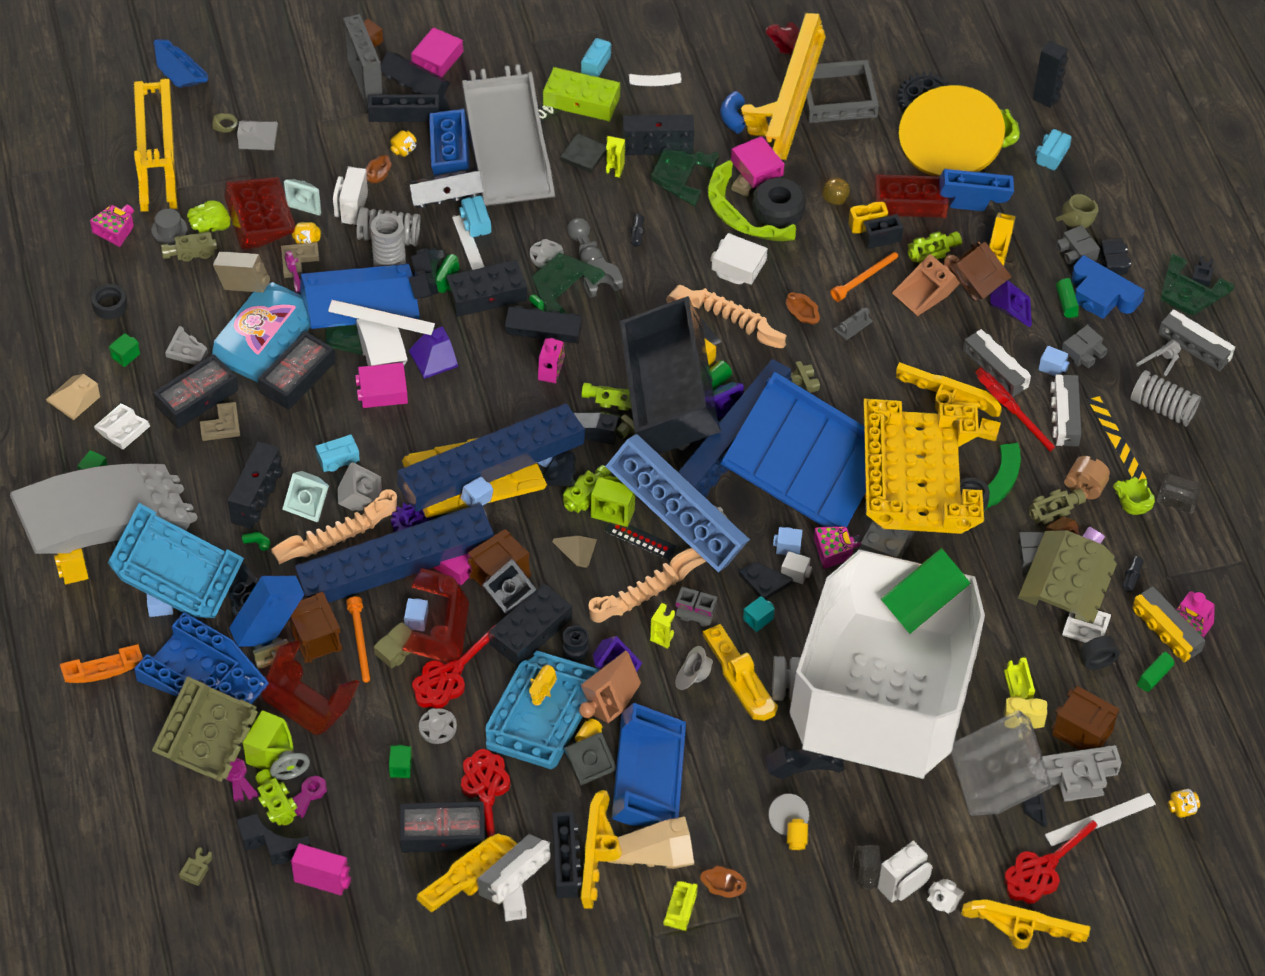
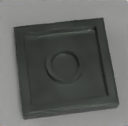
M576 134L561 155V161L592 173L606 154V145Z
M602 732L564 748L579 786L616 771V765Z

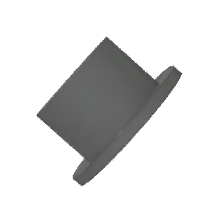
M163 209L156 214L151 231L156 241L163 244L175 243L174 237L186 235L188 228L186 222L180 218V214L176 210Z

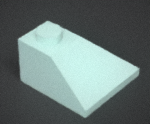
M296 179L285 180L287 206L320 216L319 189L305 181Z
M303 471L293 473L283 510L318 522L329 485L319 477Z

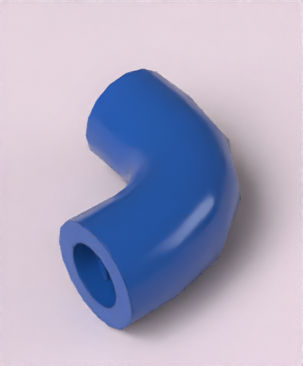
M733 91L722 102L720 115L723 123L739 134L746 124L744 117L737 111L745 104V100L740 93Z

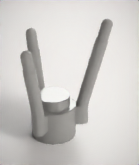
M1171 340L1159 350L1136 363V366H1140L1153 357L1162 354L1166 359H1172L1163 374L1167 376L1175 361L1179 358L1178 353L1181 351V347L1178 342Z

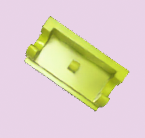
M608 136L606 145V173L608 174L611 168H615V177H620L625 163V139Z
M661 603L651 618L650 641L668 649L670 641L674 636V631H670L675 611L673 610L669 616H665L664 612L667 605Z
M1020 658L1017 665H1013V662L1009 661L1004 674L1010 697H1020L1025 700L1033 699L1035 689L1026 658Z
M677 882L664 920L665 926L686 931L697 896V884Z

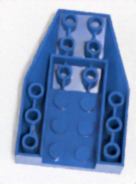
M185 612L172 625L173 636L154 658L147 654L134 668L138 682L177 697L187 676L206 684L212 689L250 704L256 700L268 685V681L232 639Z

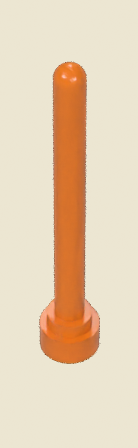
M891 253L844 286H836L831 289L830 294L832 298L837 302L843 300L849 290L897 259L898 253Z
M351 597L346 601L347 610L350 611L353 617L362 680L367 683L370 681V674L360 616L363 604L360 597Z

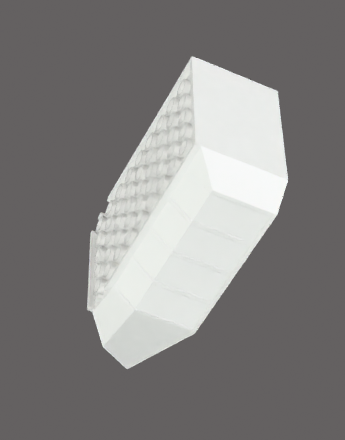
M859 549L827 577L796 671L790 715L804 750L924 779L925 774L952 752L985 617L975 576L964 574L971 584L911 634L908 633L880 598L921 564Z

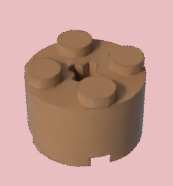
M1081 456L1076 459L1064 483L1071 491L1081 488L1086 499H1096L1104 490L1109 480L1110 471L1102 461L1098 459L1096 461L1091 460L1090 456Z

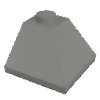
M239 121L237 132L239 149L274 150L278 122Z
M353 462L350 463L338 487V504L352 511L364 510V507H367L380 496L382 492L381 476Z

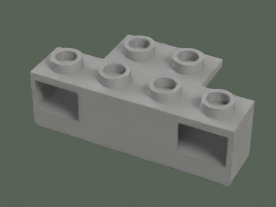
M1114 745L1037 757L1034 772L1039 787L1059 784L1065 802L1104 796L1102 788L1107 786L1105 777L1118 775L1121 760L1117 747Z

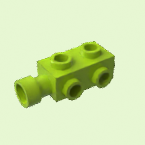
M957 231L950 233L947 237L946 234L934 232L929 234L930 237L928 238L919 237L913 239L914 242L908 244V255L912 262H919V264L929 254L936 259L946 257L947 252H950L949 247L962 245V239Z
M590 383L583 384L582 397H595V403H600L601 407L611 408V405L618 406L620 410L632 408L628 389L592 386Z
M601 465L595 471V474L588 470L584 475H580L576 480L575 486L568 487L563 493L565 508L570 512L573 510L577 513L581 510L586 511L591 505V494L598 477H611L610 470Z
M270 770L260 771L255 777L260 786L257 788L261 794L258 798L264 808L268 807L269 811L266 813L272 823L276 821L279 826L290 824L293 821V817L297 816L295 809L298 807L292 797L288 799L286 796L289 793L284 782L280 784L276 778L272 777Z

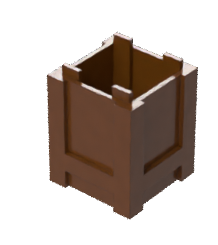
M979 241L976 242V245L972 243V248L960 258H956L955 262L950 260L951 265L948 266L973 301L984 299L1011 278V275L987 243H980Z
M504 529L468 552L469 559L467 562L471 569L469 579H473L483 588L482 584L511 559L515 561L526 577L529 578L531 577L529 569L530 554Z
M320 592L315 594V596L301 600L289 618L288 627L304 662L312 663L313 659L332 652L339 653L343 650L339 640L340 627L324 593Z
M1076 686L1074 690L1070 689L1067 694L1069 699L1063 707L1059 706L1055 711L1057 713V720L1051 727L1053 729L1052 736L1079 751L1103 747L1114 731L1120 709L1079 686Z

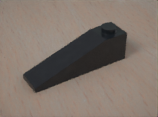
M608 410L573 412L585 428L584 439L614 445L617 437V427L621 423L623 413Z
M243 562L229 588V599L232 601V612L235 616L238 615L259 581Z

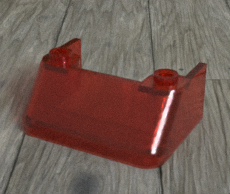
M421 568L411 587L449 598L445 626L437 625L433 627L430 636L412 631L402 650L448 663L459 660L463 652L469 600L453 577Z
M297 640L280 645L266 678L268 685L261 692L262 698L315 735L325 733L348 709L360 681L356 679L339 685L337 692L331 696L329 701L300 681L303 675V668L299 662L294 660V657L301 642Z

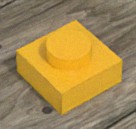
M982 418L978 437L996 441L1001 422Z

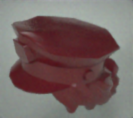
M793 22L787 23L786 28L779 27L778 24L769 25L766 28V34L772 39L775 47L780 49L779 53L789 54L792 57L800 29Z

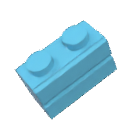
M595 38L581 61V74L599 77L611 57V43Z
M1055 129L1049 135L1046 134L1042 142L1043 146L1039 145L1035 153L1037 164L1056 170L1070 147L1072 137L1065 133L1062 134Z
M476 196L472 199H462L459 214L461 218L465 219L463 221L465 231H469L470 237L490 234L491 221L483 198Z
M352 435L315 446L316 457L323 472L335 471L341 466H349L352 462L360 461L359 450Z

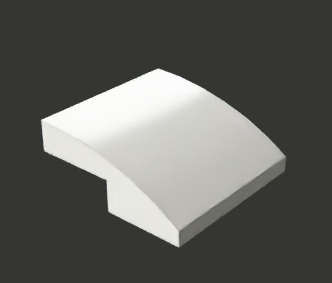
M123 404L118 405L94 426L95 430L121 449H125L150 427L147 420L135 415L133 409Z
M1098 611L1094 623L1091 624L1074 619L1076 614L1070 612L1062 636L1085 643L1096 637L1105 636L1111 614Z

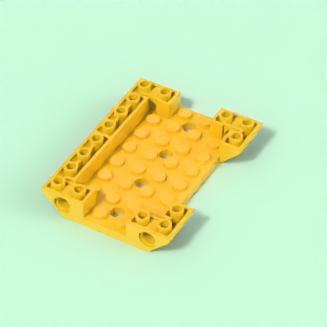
M864 399L866 515L883 529L959 534L984 522L982 490L963 489L962 496L960 494L958 447L979 436L977 406L940 403L938 414L902 412V401ZM916 427L922 428L923 430H916ZM917 455H921L924 458H917ZM917 484H924L925 487H920ZM919 512H923L927 515L921 516L919 515Z

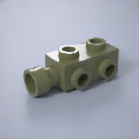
M211 232L174 237L175 245H161L163 259L177 255L178 260L186 262L196 257L207 259L214 255V250L217 249L216 239H212Z
M1081 488L1073 490L1071 494H1068L1067 490L1061 492L1058 489L1050 493L1051 497L1044 498V496H1040L1034 499V503L1028 507L1029 515L1036 524L1043 522L1046 525L1053 522L1054 517L1060 516L1061 518L1070 515L1074 504L1080 505L1086 502L1085 494Z

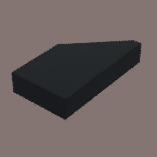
M1022 791L1021 799L1024 814L1042 827H1047L1042 791Z

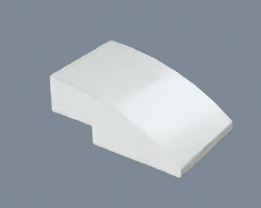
M363 319L356 320L363 355L366 356L368 366L393 363L406 364L407 356L398 327Z

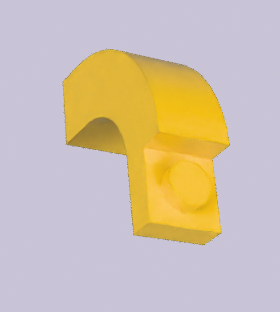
M998 213L989 247L1004 266L1016 216Z

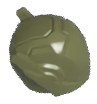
M1073 195L1064 203L1062 207L1063 214L1056 217V220H1063L1071 228L1083 225L1086 229L1094 222L1099 210L1095 200L1092 201L1085 195Z

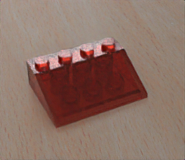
M279 177L226 182L224 197L241 249L258 248L294 233L295 224Z

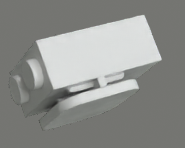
M348 167L345 180L343 181L341 176L337 179L333 195L334 215L339 217L341 213L342 223L357 225L360 208L364 207L368 194L366 169Z
M728 233L725 239H721L718 250L714 251L711 256L712 270L716 271L718 277L735 284L745 282L752 285L767 260V248Z
M914 841L882 863L878 889L891 903L896 899L900 901L905 899L924 885L930 878L932 865L929 862L926 863L928 855Z

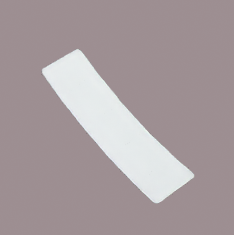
M680 73L660 76L629 74L630 84L663 86L681 83Z

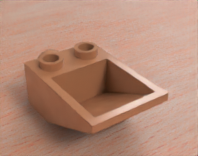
M929 254L892 294L914 314L919 316L946 298L960 284L956 276L948 268L951 265L949 261L953 260L955 262L957 257L955 255H948L944 260V265H942Z
M624 651L581 684L588 701L582 703L579 707V713L582 717L590 718L594 715L609 723L625 710L641 684L628 651Z

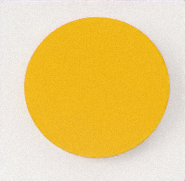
M943 86L925 92L908 106L899 126L900 145L908 161L925 174L940 178L944 169L969 172L981 171L999 154L1005 136L1004 119L995 102L984 93L966 86Z

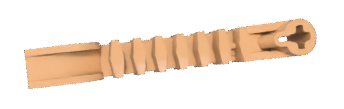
M678 285L666 298L667 303L689 296L693 306L698 309L705 303L704 308L706 311L713 307L715 315L722 311L724 319L731 315V321L734 324L739 320L740 328L743 329L746 326V333L748 335L757 328V339L759 342L776 348H784L786 346L785 338L787 335L772 329L765 317H761L759 313L751 312L750 309L743 308L742 305L738 306L733 301L729 302L723 296H716V293H710L705 288L692 291L683 285Z
M384 490L371 504L364 507L363 515L356 512L354 513V519L351 520L349 517H345V523L341 524L337 521L334 528L328 525L325 532L316 529V536L311 531H307L305 541H303L301 536H292L272 548V554H274L278 563L282 564L295 557L307 558L312 554L316 555L317 552L327 550L332 545L336 546V543L344 542L350 537L353 538L358 533H365V530L373 529L382 518L396 512L397 494L393 490Z
M693 548L679 553L671 560L670 566L667 563L663 564V572L655 570L653 578L646 576L644 583L638 581L636 582L637 587H627L628 592L626 593L620 591L618 598L611 595L609 597H595L589 602L591 620L600 623L613 615L622 616L624 612L631 611L634 606H639L641 602L650 600V597L657 596L659 592L667 590L669 586L676 585V582L683 580L692 569L706 562V560Z

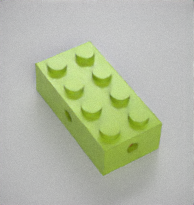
M554 67L543 91V105L610 121L620 98V82Z

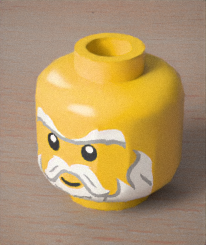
M402 130L390 140L392 145L390 149L396 156L399 154L405 157L416 148L415 143L417 140L409 131L405 132Z
M300 222L293 229L292 236L297 244L316 243L320 240L321 232L315 223Z
M1184 789L1171 794L1168 807L1171 813L1174 812L1178 818L1196 814L1197 809L1200 808V802L1196 792H1192L1191 789Z

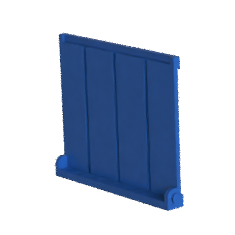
M774 372L771 378L767 379L764 390L720 464L823 527H847L866 492L864 426Z

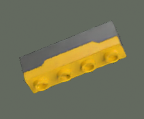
M1154 587L1135 597L1132 607L1135 614L1141 617L1149 629L1153 630L1160 637L1161 641L1173 650L1176 657L1185 663L1202 652L1205 639Z

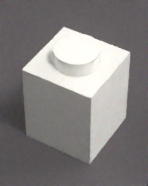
M788 551L782 564L781 573L792 577L794 582L803 584L805 578H809L812 567L809 566L810 558Z
M519 886L502 901L505 921L526 918V905L522 886Z

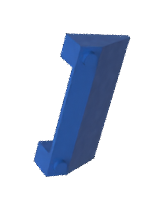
M409 264L301 274L300 292L311 329L356 324V320L359 318L328 312L332 300L413 319L419 318L417 299L414 298L409 278L413 277Z
M636 703L631 704L621 713L612 819L628 825L648 827L665 820L679 818L685 721Z

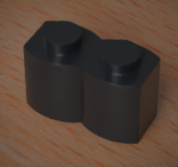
M1122 238L1101 240L1099 252L1103 266L1118 275L1127 274L1128 269L1131 268V259L1127 257V244H1124Z

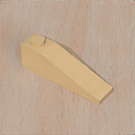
M685 817L665 820L618 837L622 855L616 861H608V863L628 865L635 863L647 864L650 867L662 865L672 869L694 865L690 833Z

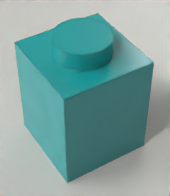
M761 596L744 608L743 620L757 632L774 619L775 608L770 601H766Z

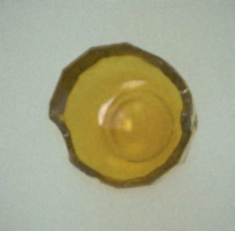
M829 179L822 191L823 198L832 204H843L846 198L849 197L850 186L844 179Z

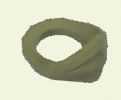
M216 114L212 121L213 130L220 132H231L238 126V119L231 114ZM223 119H229L234 125L225 128L219 122Z

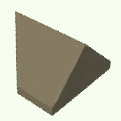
M571 536L554 538L552 542L577 566L587 568L597 539Z

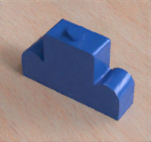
M944 169L939 178L940 194L943 197L950 198V208L984 211L990 200L996 203H1004L1014 193L1013 176Z
M1083 255L1074 265L1071 281L1077 286L1075 293L1077 303L1098 317L1105 318L1115 306H1118L1117 308L1122 313H1132L1143 301L1144 289Z

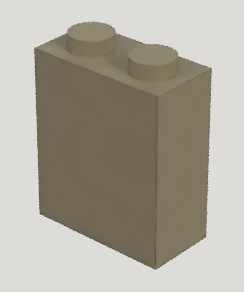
M219 252L213 264L224 290L264 293L267 285H269L270 277L259 254Z

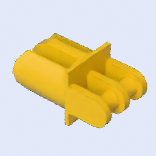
M551 665L543 666L535 680L530 679L532 686L529 692L534 705H540L546 696L551 697L550 690L557 681L555 670Z

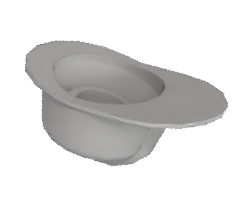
M696 646L689 652L676 676L675 685L679 690L687 689L694 682H701L710 674L713 660L706 656L703 647Z

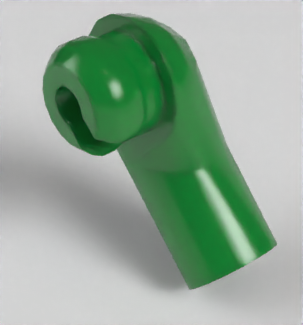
M531 295L529 301L535 308L544 311V302L537 295Z
M260 532L242 535L244 544L256 542L262 551H267L271 545L269 538Z

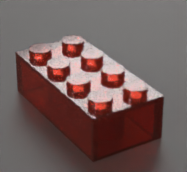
M875 176L874 202H884L888 210V216L898 214V216L946 218L948 210V198L940 194V176Z

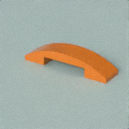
M137 644L119 649V654L84 663H81L80 659L62 663L60 668L65 682H93L127 672L135 668L143 657Z

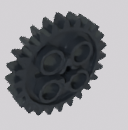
M923 72L922 76L916 73L915 77L909 75V80L904 79V84L901 83L900 89H898V106L902 107V112H904L920 95L938 87L949 86V82L944 83V77L938 79L939 74L933 77L932 72L929 75Z

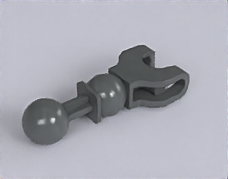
M583 218L572 219L567 226V232L570 238L578 241L580 244L579 257L581 263L586 267L583 287L588 297L597 296V285L600 283L610 284L615 291L623 289V279L618 267L605 261L601 250L597 247L596 241L590 242L588 238L590 233L589 223Z

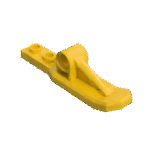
M900 362L897 366L896 378L902 382H909L917 385L919 388H926L937 393L935 398V410L937 412L941 403L977 406V408L984 410L992 417H999L1001 414L1002 406L987 391L945 376L934 375Z
M721 624L703 631V637L722 665L724 677L747 713L755 720L765 721L774 717L778 705L772 700L755 673L751 656L748 653L740 655Z
M607 791L597 792L590 804L581 900L586 909H593V901L597 900L595 882H599L598 861H616L622 855L619 839L614 835L610 822H608L606 817V810L609 804Z
M501 834L489 837L453 863L445 875L417 895V900L430 912H433L462 890L468 896L473 895L478 890L477 878L515 847L517 843L509 836Z
M975 900L963 904L961 912L963 916L968 918L980 917L981 919H987L995 927L1007 934L1012 944L1018 949H1024L1029 946L1033 930L1048 932L1054 937H1068L1074 942H1086L1090 931L1089 926L1048 917L1039 912L990 900ZM1017 934H1024L1027 939H1020L1017 937Z

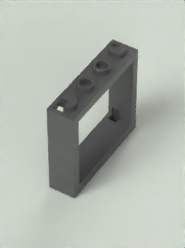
M358 14L343 18L346 57L366 110H368V95H383L381 67L361 15Z
M868 60L816 65L812 79L864 75L870 101L814 105L809 87L805 100L809 123L878 116L879 104Z

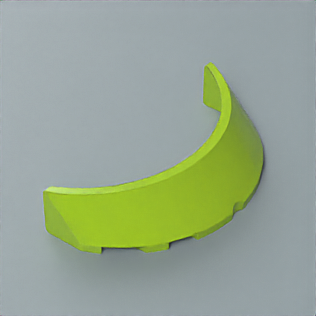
M729 160L716 167L709 183L708 195L713 210L727 225L740 232L765 240H795L796 226L794 224L784 229H777L772 225L758 228L752 226L725 199L726 186L732 176V162Z

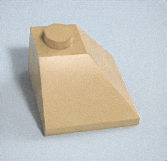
M85 374L75 375L46 400L74 420L100 398L98 384Z

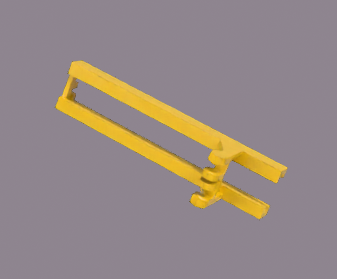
M806 13L778 101L759 108H755L751 104L743 105L741 108L748 134L766 136L768 142L776 139L773 150L783 160L787 159L825 40L819 14ZM766 117H772L770 125H768Z
M169 79L160 80L161 82L143 84V81L134 82L137 151H134L139 180L141 212L148 211L147 168L164 166L167 202L170 204V209H177L171 87ZM147 89H151V93H155V89H159V93H161L165 159H159L158 149H154L155 159L152 158L151 149L146 150L144 95L148 94Z

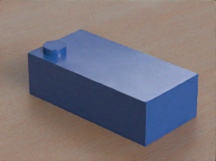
M465 110L430 113L431 166L434 176L470 169L468 124Z
M261 576L229 628L238 647L257 646L260 644L267 646L278 637L304 596L296 576Z

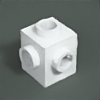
M942 879L931 885L928 891L930 896L927 900L932 903L935 909L939 911L944 910L949 914L956 909L964 892L958 889L951 880Z

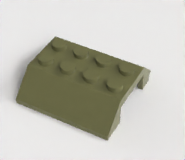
M1045 531L1018 598L1037 605L1038 600L1044 601L1076 614L1074 619L1093 624L1098 613L1096 609L1100 608L1105 596L1102 592H1106L1111 580L1109 576L1113 575L1117 565L1114 561L1115 556L1104 545L1070 531Z
M187 676L152 751L211 779L222 782L223 778L227 779L232 768L230 763L235 762L241 749L239 744L243 743L250 730L248 725H252L258 713L256 711L257 707L212 689L206 684Z

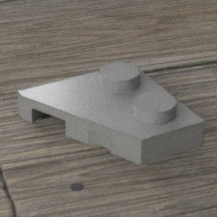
M179 326L165 354L167 358L197 365L204 361L208 350L206 346L197 342L195 337L189 336L184 332V328Z

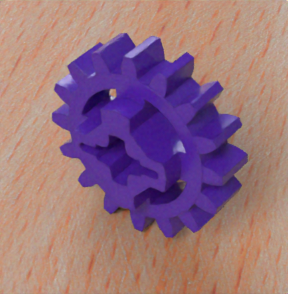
M403 503V508L397 506L396 512L392 513L391 525L393 526V531L397 532L433 520V517L426 518L423 509L415 512L411 505Z

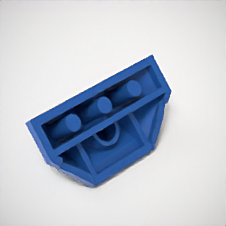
M169 40L154 41L157 67L165 76L173 81L175 86H194L208 81V74L185 52L173 46L172 42Z

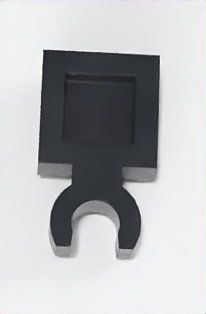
M1201 256L1198 265L1196 264L1192 282L1210 286L1214 268H1211L1213 258L1210 259V262L1206 263L1203 261L1204 256Z

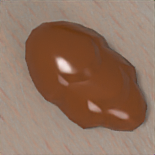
M381 155L369 162L365 168L368 182L379 183L387 177L392 167L389 156Z
M795 292L789 293L786 304L791 315L795 316L801 323L818 324L820 315L817 304L807 295Z
M716 866L713 869L702 872L700 875L703 884L708 887L710 893L715 895H722L728 898L741 895L746 889L744 878L732 869Z

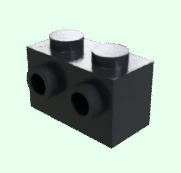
M898 214L863 222L862 237L868 249L902 241L904 227Z

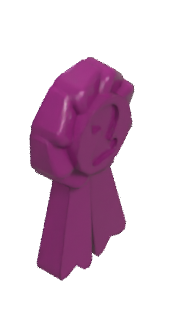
M290 250L285 252V263L287 269L293 274L295 291L300 293V279L295 265L299 260L298 258L294 259Z
M236 757L235 762L230 763L232 768L226 780L233 782L234 802L238 800L244 801L242 791L251 801L253 797H258V793L244 778L247 772L244 761Z
M320 776L307 778L302 784V792L292 798L298 807L295 809L297 816L303 818L310 801L320 799L326 793V782Z

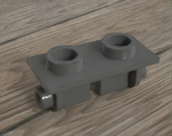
M861 308L857 313L841 322L834 330L847 341L873 322L868 317L870 311L868 308Z

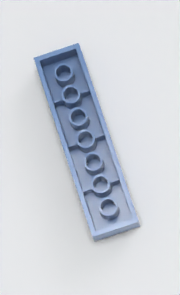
M637 434L627 439L606 465L621 482L717 572L726 568L750 540Z

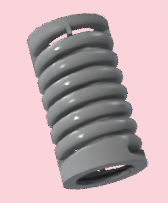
M360 208L357 221L358 240L364 238L365 241L371 239V222L376 216L383 214V210H378L377 212L376 209ZM399 212L398 217L404 221V213ZM406 213L404 221L405 245L416 247L420 232V214H414L410 217V213Z
M391 213L376 216L372 220L370 227L374 267L406 264L403 221L400 217Z
M1145 370L1139 377L1130 399L1138 404H1142L1144 407H1149L1150 410H1155L1156 413H1162L1164 417L1168 416L1171 420L1175 419L1177 423L1182 422L1183 426L1186 427L1199 406L1201 396L1197 394L1190 396L1189 390L1184 392V388H1178L1176 384L1171 386V382H1165L1164 378H1160L1157 381V375H1153L1151 378V373ZM1147 381H1148L1149 383H1148V385H1147V387H1146V390L1144 391L1145 385H1146V383H1147Z

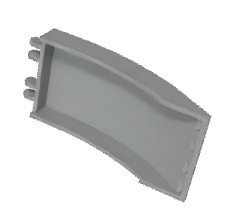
M515 65L516 75L510 76V68L505 66L506 77L487 79L485 69H481V80H476L474 70L470 71L471 81L462 80V93L475 167L480 171L484 191L481 194L485 206L555 197L532 72L521 75L520 65Z
M119 464L88 468L54 476L10 493L12 502L35 554L71 553L72 550L120 540L139 503L155 511L156 516L185 531L190 523L198 518L196 513H191L193 511L192 504L182 502L179 494L184 491V487L178 484L180 479L177 475L169 474L165 464Z

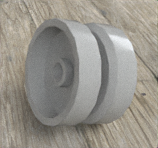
M774 656L772 674L773 701H783L786 688H788L789 699L792 701L796 671L801 657H792L789 662V669H786L785 657Z

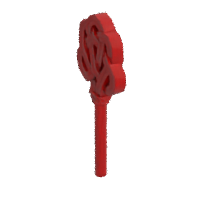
M980 367L975 373L980 382L986 386V389L1001 404L1007 407L1012 414H1015L1050 452L1053 451L1055 446L1023 413L1013 396L989 372Z
M489 631L459 660L451 661L446 665L434 660L425 664L422 675L415 678L412 682L418 706L441 709L448 704L449 700L458 698L464 693L465 683L460 674L464 669V665L489 642Z
M481 749L463 762L464 777L461 779V790L464 795L470 798L478 797L480 802H484L488 839L495 835L492 811L495 796L503 795L509 790L510 778L505 772L503 758L491 753L489 750Z
M1094 820L1090 821L1054 853L1038 857L1034 852L1029 851L1020 853L1016 858L1015 865L1010 867L1004 875L1009 898L1026 903H1035L1040 900L1042 895L1051 894L1056 891L1060 880L1054 869L1059 859L1098 826Z

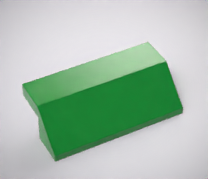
M941 548L880 599L908 633L911 634L971 583Z

